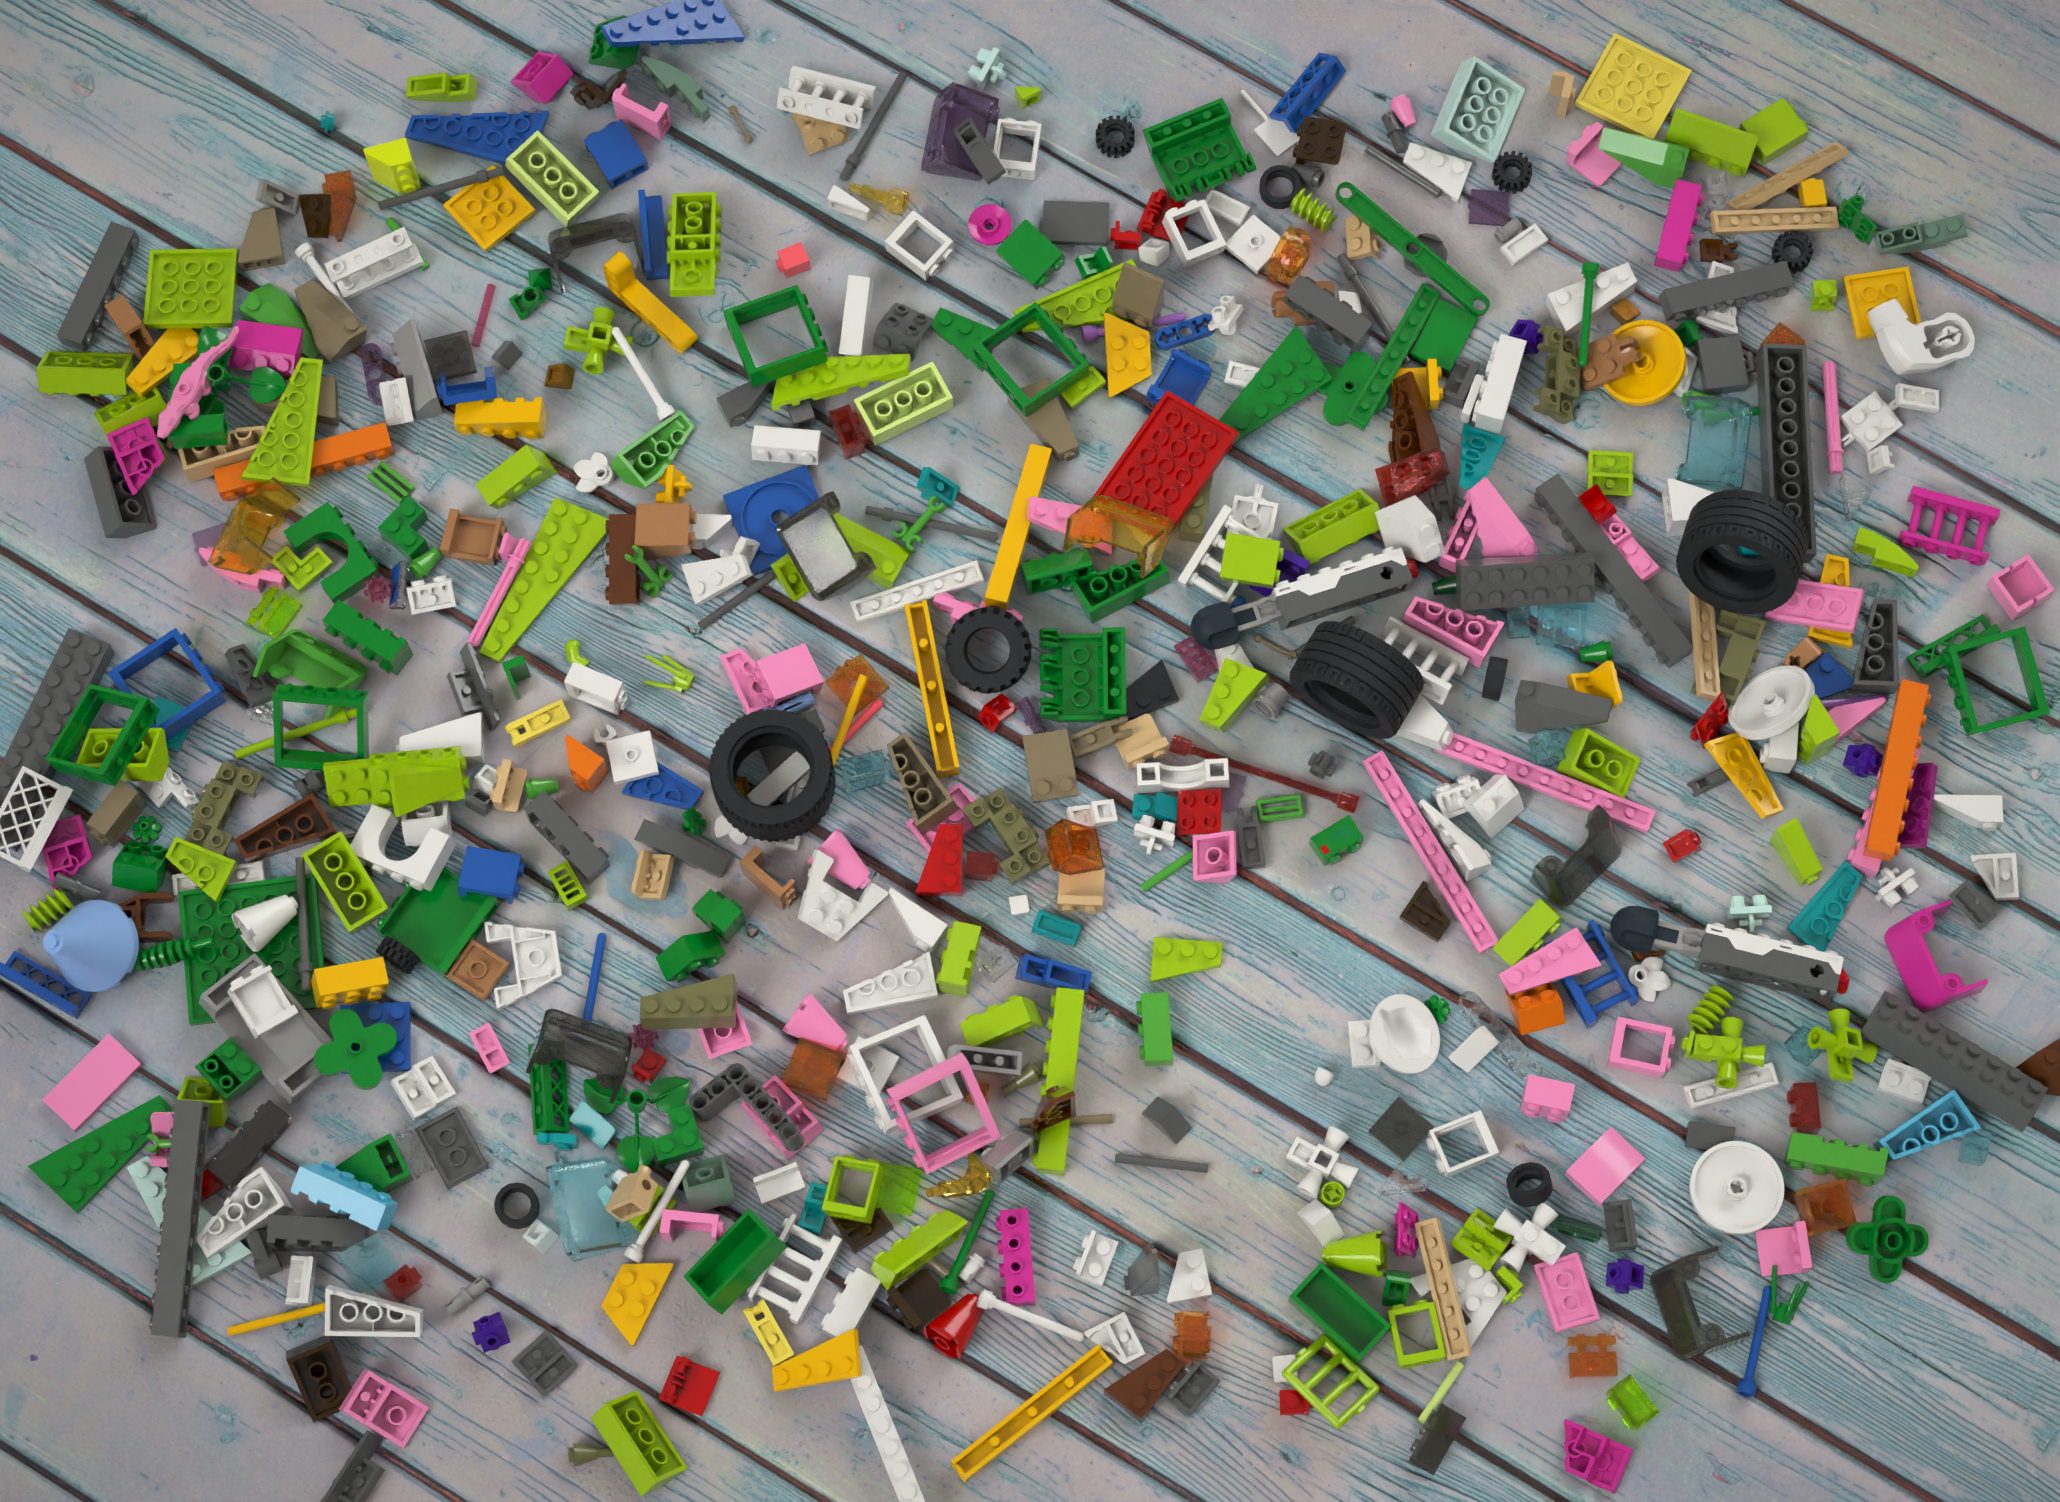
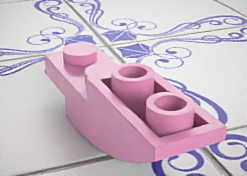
M1616 514L1599 525L1643 583L1660 572V567L1632 537L1630 529Z
M207 547V549L199 548L201 557L210 568L227 581L239 587L260 594L263 585L285 590L287 581L278 570L269 569V571H265L252 564L246 566L244 558L237 552L223 553L214 547Z
M936 593L933 600L934 608L951 614V624H954L967 612L986 607L985 601H981L979 608H976L975 604L969 601L960 602L955 600L954 596L947 593ZM1014 609L1007 610V612L1012 613L1024 624V619L1020 612ZM983 629V630H981V631H997V630H994V629Z

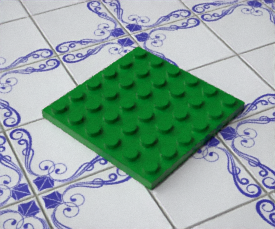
M305 874L309 955L314 972V969L325 967L317 879L314 874ZM296 876L227 885L218 904L201 889L178 892L182 939L185 941V938H192L194 941L213 936L215 940V945L199 949L195 956H189L188 959L184 960L189 1024L191 1026L216 1023L199 1004L201 994L254 953L266 966H271V972L305 1010L323 1008H316L312 985L311 991H302L301 974H299L298 963H300L298 908L296 909L297 914L258 952L252 951L240 936L242 935L240 928L236 929L231 916L238 910L282 895L292 896L297 902Z

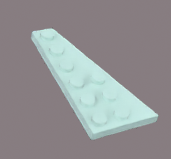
M146 1156L129 1165L127 1169L159 1229L164 1215L162 1202L166 1196L164 1180L168 1174L159 1166H151L150 1158ZM201 1205L197 1236L213 1217ZM196 1241L191 1288L253 1255L252 1252L239 1241L214 1256L207 1258Z

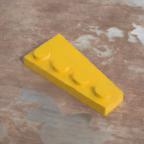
M1826 553L1819 583L1850 587L1849 559ZM1809 627L1807 636L1812 640L1848 649L1852 648L1851 633Z
M1733 733L1710 740L1704 744L1705 748L1761 819L1780 814L1784 810L1748 739Z

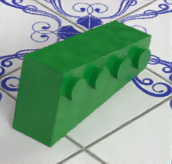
M1158 554L1132 560L1128 564L1118 566V564L1113 565L1109 569L1099 572L1095 570L1087 572V575L1068 578L1070 590L1091 624L1170 583L1169 571Z
M338 600L322 620L326 627L325 631L334 638L336 636L342 638L343 643L350 649L354 650V648L360 650L361 655L370 662L374 660L379 663L378 666L388 674L392 672L398 675L413 656L407 640L402 637L398 639L387 628L382 631L381 627L370 618L363 620L364 616L359 611Z

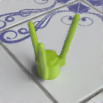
M648 654L645 655L646 659L673 673L672 682L675 685L644 680L643 684L675 690L679 693H682L683 689L689 691L695 679L692 671L685 669L667 655H663V659L678 670Z

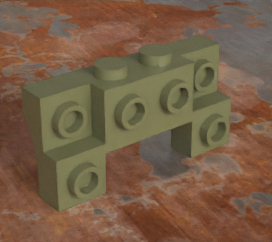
M1544 325L1538 328V333L1543 334L1544 337L1543 342L1537 345V349L1551 354L1546 356L1545 386L1535 390V395L1540 396V404L1534 406L1533 411L1547 415L1554 419L1555 422L1567 424L1572 421L1573 400L1579 398L1581 367L1578 364L1579 356L1576 355L1577 339L1564 335V330Z
M1722 610L1716 624V634L1728 638L1730 641L1719 667L1720 690L1724 693L1726 702L1734 706L1743 682L1748 683L1753 670L1749 669L1751 662L1756 663L1760 650L1756 648L1766 622ZM1694 681L1690 693L1696 694V681Z
M223 761L215 778H211L209 784L204 786L201 794L203 797L200 803L196 804L192 810L193 823L184 840L227 857L226 850L230 842L234 843L233 839L235 838L233 835L224 832L223 829L240 793L254 799L256 798L257 794L255 791L259 783H263L265 780L263 775L245 767L240 768Z
M1001 787L986 797H980L962 808L963 814L968 817L974 830L990 821V824L1012 855L999 864V868L1001 871H1004L1011 886L1050 865L1049 858L1038 843L1037 838H1039L1037 831L1033 826L1029 827L1025 822L1027 817L1020 807L1016 808L1010 802Z

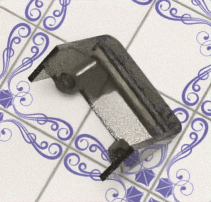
M618 213L555 229L549 233L547 240L561 294L566 292L558 261L566 259L570 256L573 249L612 239H616L620 243L634 241L641 271L645 273L642 252L630 215Z
M548 1009L543 1016L525 1073L530 1074L534 1063L548 1065L552 1062L553 1058L595 1072L596 1081L605 1089H611L609 1103L613 1104L626 1076L633 1041L624 1033L557 1009Z
M1718 1246L1681 1257L1656 1269L1650 1276V1286L1675 1355L1682 1360L1693 1359L1743 1343L1750 1336L1749 1331L1726 1338L1723 1329L1718 1324L1709 1323L1701 1325L1686 1281L1694 1279L1699 1274V1262L1716 1256L1719 1251Z

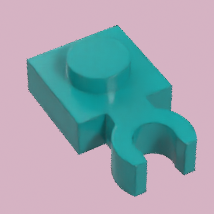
M537 1133L539 1145H554L558 1147V1150L566 1152L571 1151L572 1148L578 1149L579 1139L577 1135Z

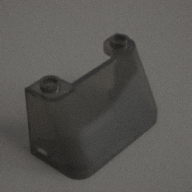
M834 491L826 493L791 515L776 528L778 537L809 592L818 601H825L846 593L877 569L870 555L865 552H853L833 515L840 511L841 506Z
M1599 804L1587 817L1585 828L1589 833L1588 838L1565 863L1556 856L1550 855L1544 857L1534 867L1530 882L1559 908L1570 906L1621 854L1622 846L1611 818Z

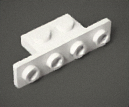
M169 766L162 781H135L158 808L164 807L173 795L186 808L194 807L200 803L195 797L194 791L187 788L181 781V777L173 772Z

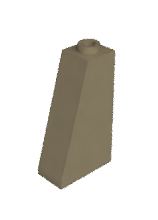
M334 376L321 377L316 422L337 426L339 425L338 384ZM282 394L267 404L258 403L253 399L252 403H256L259 411L273 414Z
M1045 378L1020 389L1030 399L1050 386L1051 383L1049 378ZM1057 397L1027 417H1024L1008 398L1009 406L1045 447L1052 448V455L1059 462L1063 460L1070 461L1077 457L1079 454V444Z

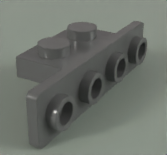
M469 642L460 651L466 669L449 672L447 678L461 715L482 712L489 731H492L500 723V712L494 705L492 691L488 689L485 673L479 666L477 652Z
M368 1430L365 1432L320 1502L366 1501L385 1469L370 1461L382 1442L380 1438Z

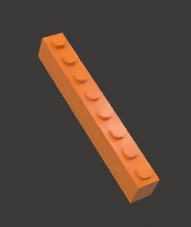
M383 422L314 441L310 477H321L327 472L343 471L352 465H365L370 460H383L395 454L386 423ZM250 459L213 469L218 493L222 501H234L240 496L247 494L256 495L262 490L269 488L278 489L283 484L241 480V476L244 470H246Z
M1902 679L1897 688L1863 852L1864 856L1890 862L1894 855H1898L1900 849V842L1897 841L1898 833L1902 834L1905 821L1901 820L1902 813L1907 812L1909 799H1906L1907 791H1911L1914 778L1910 777L1911 770H1915L1918 757L1914 756L1915 750L1920 748L1922 736L1919 735L1920 727L1924 728L1927 717L1926 714H1923L1924 706L1928 707L1931 694L1927 693L1929 685Z

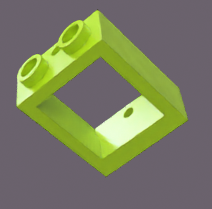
M844 1154L843 1157L835 1156L822 1205L824 1213L827 1216L871 1224L885 1173L879 1161L869 1158L861 1161L857 1160V1157ZM845 1169L873 1174L865 1208L836 1203Z
M1427 1299L1413 1302V1306L1405 1307L1404 1304L1394 1305L1390 1307L1391 1310L1387 1311V1322L1392 1325L1390 1335L1398 1370L1445 1360L1446 1354L1434 1302L1428 1303ZM1428 1311L1437 1349L1403 1356L1395 1317Z

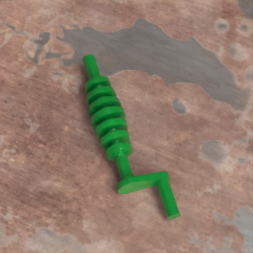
M211 936L194 941L192 938H185V941L177 939L176 942L174 940L167 941V943L165 941L160 942L158 945L151 946L150 949L142 950V953L138 952L133 968L143 971L146 968L150 970L155 967H169L172 964L179 963L180 960L188 959L189 956H195L199 949L215 945V940Z

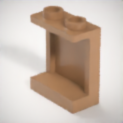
M450 508L440 547L441 554L446 558L495 566L496 560L501 558L499 549L504 534L507 533V526H505L503 518L498 517L497 521L461 515L458 509Z
M755 845L740 861L743 875L780 908L784 909L786 906H791L798 898L796 881L791 879L784 887H781L761 869L765 861L762 851Z

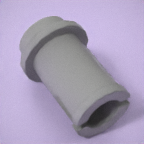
M1514 217L1503 227H1498L1494 233L1495 239L1500 244L1503 242L1507 243L1512 235L1522 229L1520 221Z

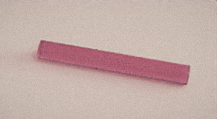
M487 284L471 343L475 347H480L496 288L493 284Z

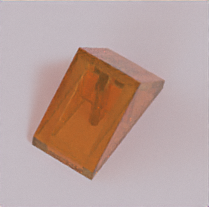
M1779 322L1763 340L1760 347L1763 343L1805 345V341Z

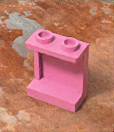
M624 83L614 91L612 101L616 118L618 120L622 119L624 123L662 141L672 125L669 106L660 102L654 112L630 100L628 86Z
M805 643L756 661L752 671L756 683H760L763 689L762 695L764 700L769 702L772 708L776 707L779 701L811 690L812 694L821 691L824 683Z
M662 1210L660 1234L665 1242H673L675 1229L712 1232L711 1238L714 1244L726 1233V1227H724V1222H721L719 1215Z

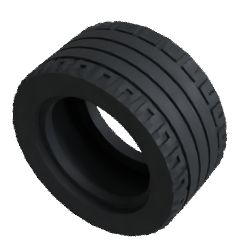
M1740 489L1719 491L1701 499L1692 508L1676 557V568L1682 582L1689 591L1700 600L1715 608L1740 614H1760L1772 611L1784 605L1795 592L1808 548L1807 531L1803 522L1793 510L1771 496ZM1719 545L1741 546L1757 552L1766 559L1740 557L1724 550Z
M1325 621L1316 627L1289 675L1290 682L1296 692L1320 713L1348 729L1378 739H1389L1397 734L1424 686V680L1420 671L1396 648L1367 631L1337 621Z
M778 709L753 711L751 714L743 715L736 722L731 723L724 730V733L719 736V740L715 743L716 746L713 747V754L710 757L711 762L709 763L711 787L722 815L740 833H744L748 837L751 836L755 840L760 839V841H788L787 839H794L798 835L802 836L803 833H807L810 828H814L821 821V818L826 815V811L829 810L830 803L833 801L832 797L836 787L833 759L823 734L819 732L817 727H814L813 723H809L805 717L802 718L799 714L795 715L791 711H780ZM780 745L797 751L809 764L810 775L802 792L793 800L778 806H763L748 800L736 787V776L740 765L755 750L765 746Z

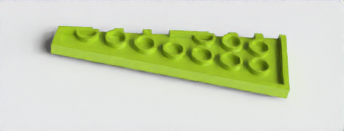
M556 497L554 498L524 559L525 564L521 565L479 651L481 656L498 663L504 660L517 644L516 642L525 631L529 630L539 614L545 611V607L553 598L555 599L575 575V571L590 557V553L595 547L601 544L607 534L606 520H609L608 518Z

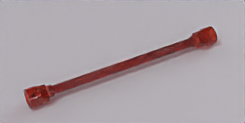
M1176 734L1169 748V752L1183 756L1188 754L1193 756L1196 754V756L1199 755V757L1205 759L1228 758L1217 753L1214 754V752L1211 753L1208 750L1206 751V749L1198 748L1196 745L1191 744L1192 740ZM1228 758L1229 767L1232 766V768L1237 770L1240 769V771L1243 770V772H1248L1265 779L1268 778V780L1276 781V783L1279 782V784H1284V786L1287 785V787L1290 786V788L1292 787L1306 793L1309 792V794L1312 793V795L1320 796V798L1323 797V799L1331 800L1334 804H1337V808L1355 813L1360 796L1343 791L1341 794L1337 792L1330 793V791H1324V789L1313 787V785L1311 786L1297 780L1294 781V779H1288L1286 776L1283 777V775L1280 776V774H1275L1261 768L1258 769V767L1255 768L1253 765L1250 766V764L1247 765V763L1244 764V762Z

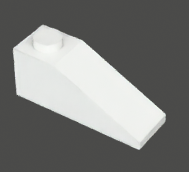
M1934 795L1932 807L1975 828H1983L1984 831H1994L2003 823L2002 795Z
M890 888L888 891L889 898L913 940L916 941L915 945L925 952L928 949L933 953L947 934L948 925Z

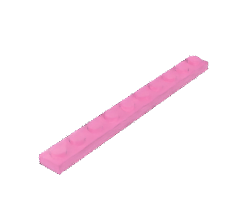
M1453 733L1452 741L1449 745H1446L1444 751L1434 749L1435 752L1494 775H1506L1512 782L1646 834L1655 814V810L1456 733Z
M1383 750L1363 760L1362 764L1477 953L1480 955L1492 948L1499 941Z

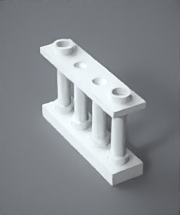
M792 66L788 86L790 90L779 88L776 108L860 129L863 116V108L861 107L868 109L873 107L876 86Z
M402 227L324 265L332 283H337L344 300L347 301L424 265V261L416 244H412L405 227Z
M1224 505L1178 578V583L1186 589L1189 584H1195L1231 606L1237 598L1235 594L1241 584L1233 583L1226 593L1199 577L1197 571L1201 565H1207L1220 573L1222 564L1212 559L1209 552L1213 546H1218L1224 550L1226 540L1222 539L1223 536L1221 535L1224 528L1228 529L1230 527L1242 535L1272 540L1271 531L1266 530L1263 536L1237 522L1232 516L1234 514L1232 508Z
M1390 616L1383 631V634L1387 636L1384 641L1390 645L1397 641L1406 646L1402 654L1410 659L1414 651L1426 657L1420 667L1416 666L1424 680V686L1420 694L1443 705L1452 687L1448 681L1454 673L1462 676L1470 659ZM1434 662L1446 668L1440 678L1428 672Z
M792 1213L790 1219L786 1218L780 1228L783 1232L779 1238L786 1243L792 1233L821 1248L824 1254L820 1261H814L789 1247L781 1254L811 1269L810 1272L813 1274L810 1280L803 1282L774 1267L776 1258L757 1280L748 1287L747 1292L749 1293L748 1298L752 1302L759 1295L788 1310L790 1321L799 1326L841 1249L843 1240L833 1235L831 1240H824L797 1226V1215ZM768 1275L800 1290L799 1293L802 1295L798 1302H791L762 1287Z

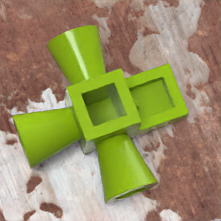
M596 307L593 310L594 322H590L589 330L567 326L563 349L586 353L587 356L583 362L582 369L589 374L597 375L603 373V357H607L608 350L626 357L615 337L611 336V323L615 313L606 307ZM624 336L631 347L633 336Z
M1834 1009L1827 1013L1833 1032L1829 1033L1819 1026L1812 1028L1808 1035V1045L1811 1049H1826L1830 1079L1850 1083L1854 1080L1852 1058L1855 1057L1866 1064L1872 1063L1877 1055V1045L1872 1041H1862L1861 1031L1849 1028V1010Z
M1725 1017L1721 1020L1723 1036L1695 1034L1693 1058L1717 1061L1716 1070H1718L1715 1084L1724 1089H1733L1738 1086L1737 1072H1740L1741 1061L1764 1068L1766 1045L1742 1047L1740 1035L1744 1022L1736 1017Z

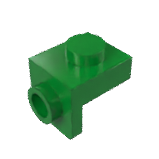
M1101 246L1096 253L1081 255L1074 260L1083 279L1108 270L1113 265L1112 257L1105 246Z

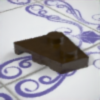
M299 194L298 198L308 238H328L331 195Z
M1425 881L1421 883L1399 919L1437 943L1451 923L1446 913L1440 908L1437 899L1430 892Z
M875 1208L871 1224L830 1216L854 1254L894 1229L881 1208Z

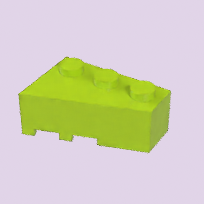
M954 921L953 928H948L946 940L949 943L947 949L943 950L941 958L943 965L941 971H938L936 979L940 992L967 998L982 934L981 926Z
M1014 995L1007 998V1002L1002 1005L994 1004L987 1007L986 1012L982 1014L975 1013L965 1018L966 1021L960 1023L968 1046L987 1048L1004 1042L1003 1039L1011 1035H1023V1030L1035 1025L1038 1029L1045 1027L1036 1002L1020 995Z

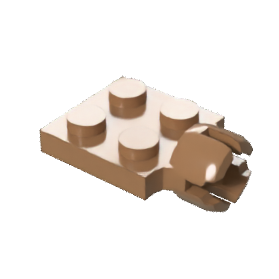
M1315 281L1318 287L1328 289L1335 297L1333 281ZM1287 291L1274 292L1271 299V307H1275V310H1272L1274 317H1289L1293 321V326L1314 325L1313 319H1304L1284 303V296Z
M1610 334L1589 343L1587 365L1581 367L1580 373L1584 390L1590 391L1627 376V366L1638 362L1642 358V352L1636 353V350L1641 349L1637 340L1632 338V336L1618 340L1617 335ZM1579 348L1576 349L1577 356H1579Z

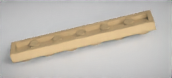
M1836 141L1729 200L1726 202L1728 210H1750L1757 205L1765 204L1770 198L1786 192L1791 186L1800 184L1801 181H1804L1809 176L1822 172L1825 167L1840 162L1843 157L1849 155L1847 148Z
M1836 207L1712 211L1710 213L1713 235L1792 232V230L1796 232L1828 231L1839 228Z
M1689 591L1697 697L1714 701L1721 693L1715 611L1713 606L1700 600Z
M1435 1217L1414 1223L1448 1361H1454L1472 1356L1440 1220Z

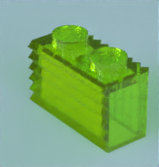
M1631 1374L1606 1393L1608 1396L1606 1401L1613 1410L1618 1409L1623 1416L1621 1417L1623 1424L1629 1430L1632 1428L1634 1432L1660 1413Z

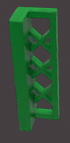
M1984 614L1912 653L1906 659L1919 679L1923 680L1945 668L1942 662L1944 660L1943 655L1934 654L1935 647L1938 645L1946 647L1957 645L1953 644L1954 636L1958 634L1967 636L1968 638L1964 642L1998 634L2001 630L1997 624L1991 626ZM1981 622L1985 630L1978 634L1972 633L1973 626ZM1984 645L1958 651L1959 659ZM1919 656L1930 658L1927 663L1920 667L1915 661V658Z
M539 1040L528 1045L533 1135H537L538 1132L566 1134L570 1132L564 1042ZM549 1047L557 1048V1058L555 1060L550 1055ZM553 1068L558 1073L559 1080L557 1082L551 1077V1070ZM554 1091L560 1096V1103L558 1105L552 1099ZM555 1114L561 1118L562 1127L554 1126Z

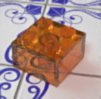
M799 1037L782 1081L789 1088L827 1102L844 1061L843 1053Z
M1845 1178L1793 1192L1800 1221H1805L1808 1237L1848 1228L1857 1222Z

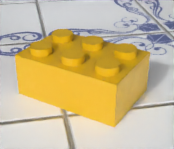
M383 957L314 969L311 979L316 1008L323 1007V1009H331L336 1007V1004L341 1003L346 1005L357 1004L362 999H368V1001L379 1000L385 995L389 984Z

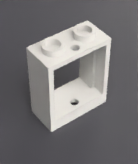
M1013 118L998 119L994 153L1006 171L1002 175L1003 177L1035 180L1042 134L1041 124L1032 120L1023 122L1016 121ZM1003 134L1035 137L1031 163L1000 159Z
M1204 199L1198 202L1197 200H1192L1183 208L1178 209L1175 207L1165 213L1162 224L1184 268L1223 253L1226 243ZM1200 211L1214 241L1188 251L1174 221Z
M912 211L885 240L886 251L925 281L930 276L933 277L938 272L940 264L944 260L948 261L954 253L953 240L915 211ZM917 227H920L942 244L925 265L900 247Z
M573 662L564 681L570 697L615 715H619L620 711L624 710L627 706L629 698L622 681Z
M1481 1110L1429 1130L1428 1138L1426 1139L1429 1150L1431 1152L1434 1151L1437 1156L1435 1163L1439 1172H1444L1446 1178L1495 1159L1499 1155V1150ZM1473 1124L1485 1154L1450 1167L1437 1138Z

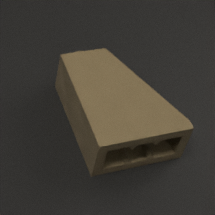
M265 207L252 213L238 257V263L242 272L285 264L279 217L275 208Z

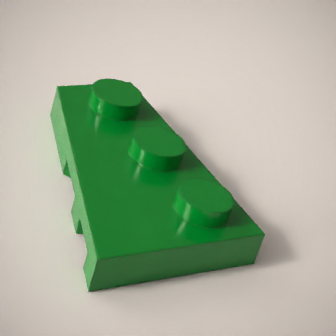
M940 307L933 320L931 329L949 345H953L967 360L972 361L983 372L984 368L972 355V344L994 329Z

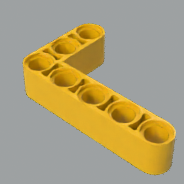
M618 251L603 265L606 282L610 290L676 351L683 354L698 340V336L688 325L635 278L633 265L625 254Z

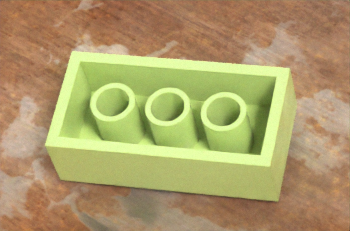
M538 130L506 159L505 167L566 228L598 200L599 191Z
M933 361L910 372L909 376L897 378L854 399L855 411L875 446L954 408L953 397Z

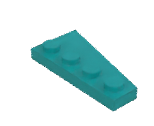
M1465 423L1463 424L1458 486L1470 490L1484 477H1488L1506 437Z
M1845 860L1786 929L1804 945H1810L1815 947L1817 951L1825 952L1863 875Z

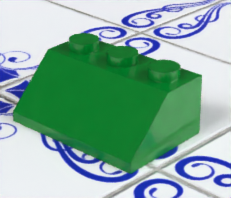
M1073 548L1068 553H1052L1047 555L1046 558L1038 560L1037 558H1030L1021 563V572L1027 595L1070 586L1069 577H1080L1087 575V572L1093 571V564L1086 548Z

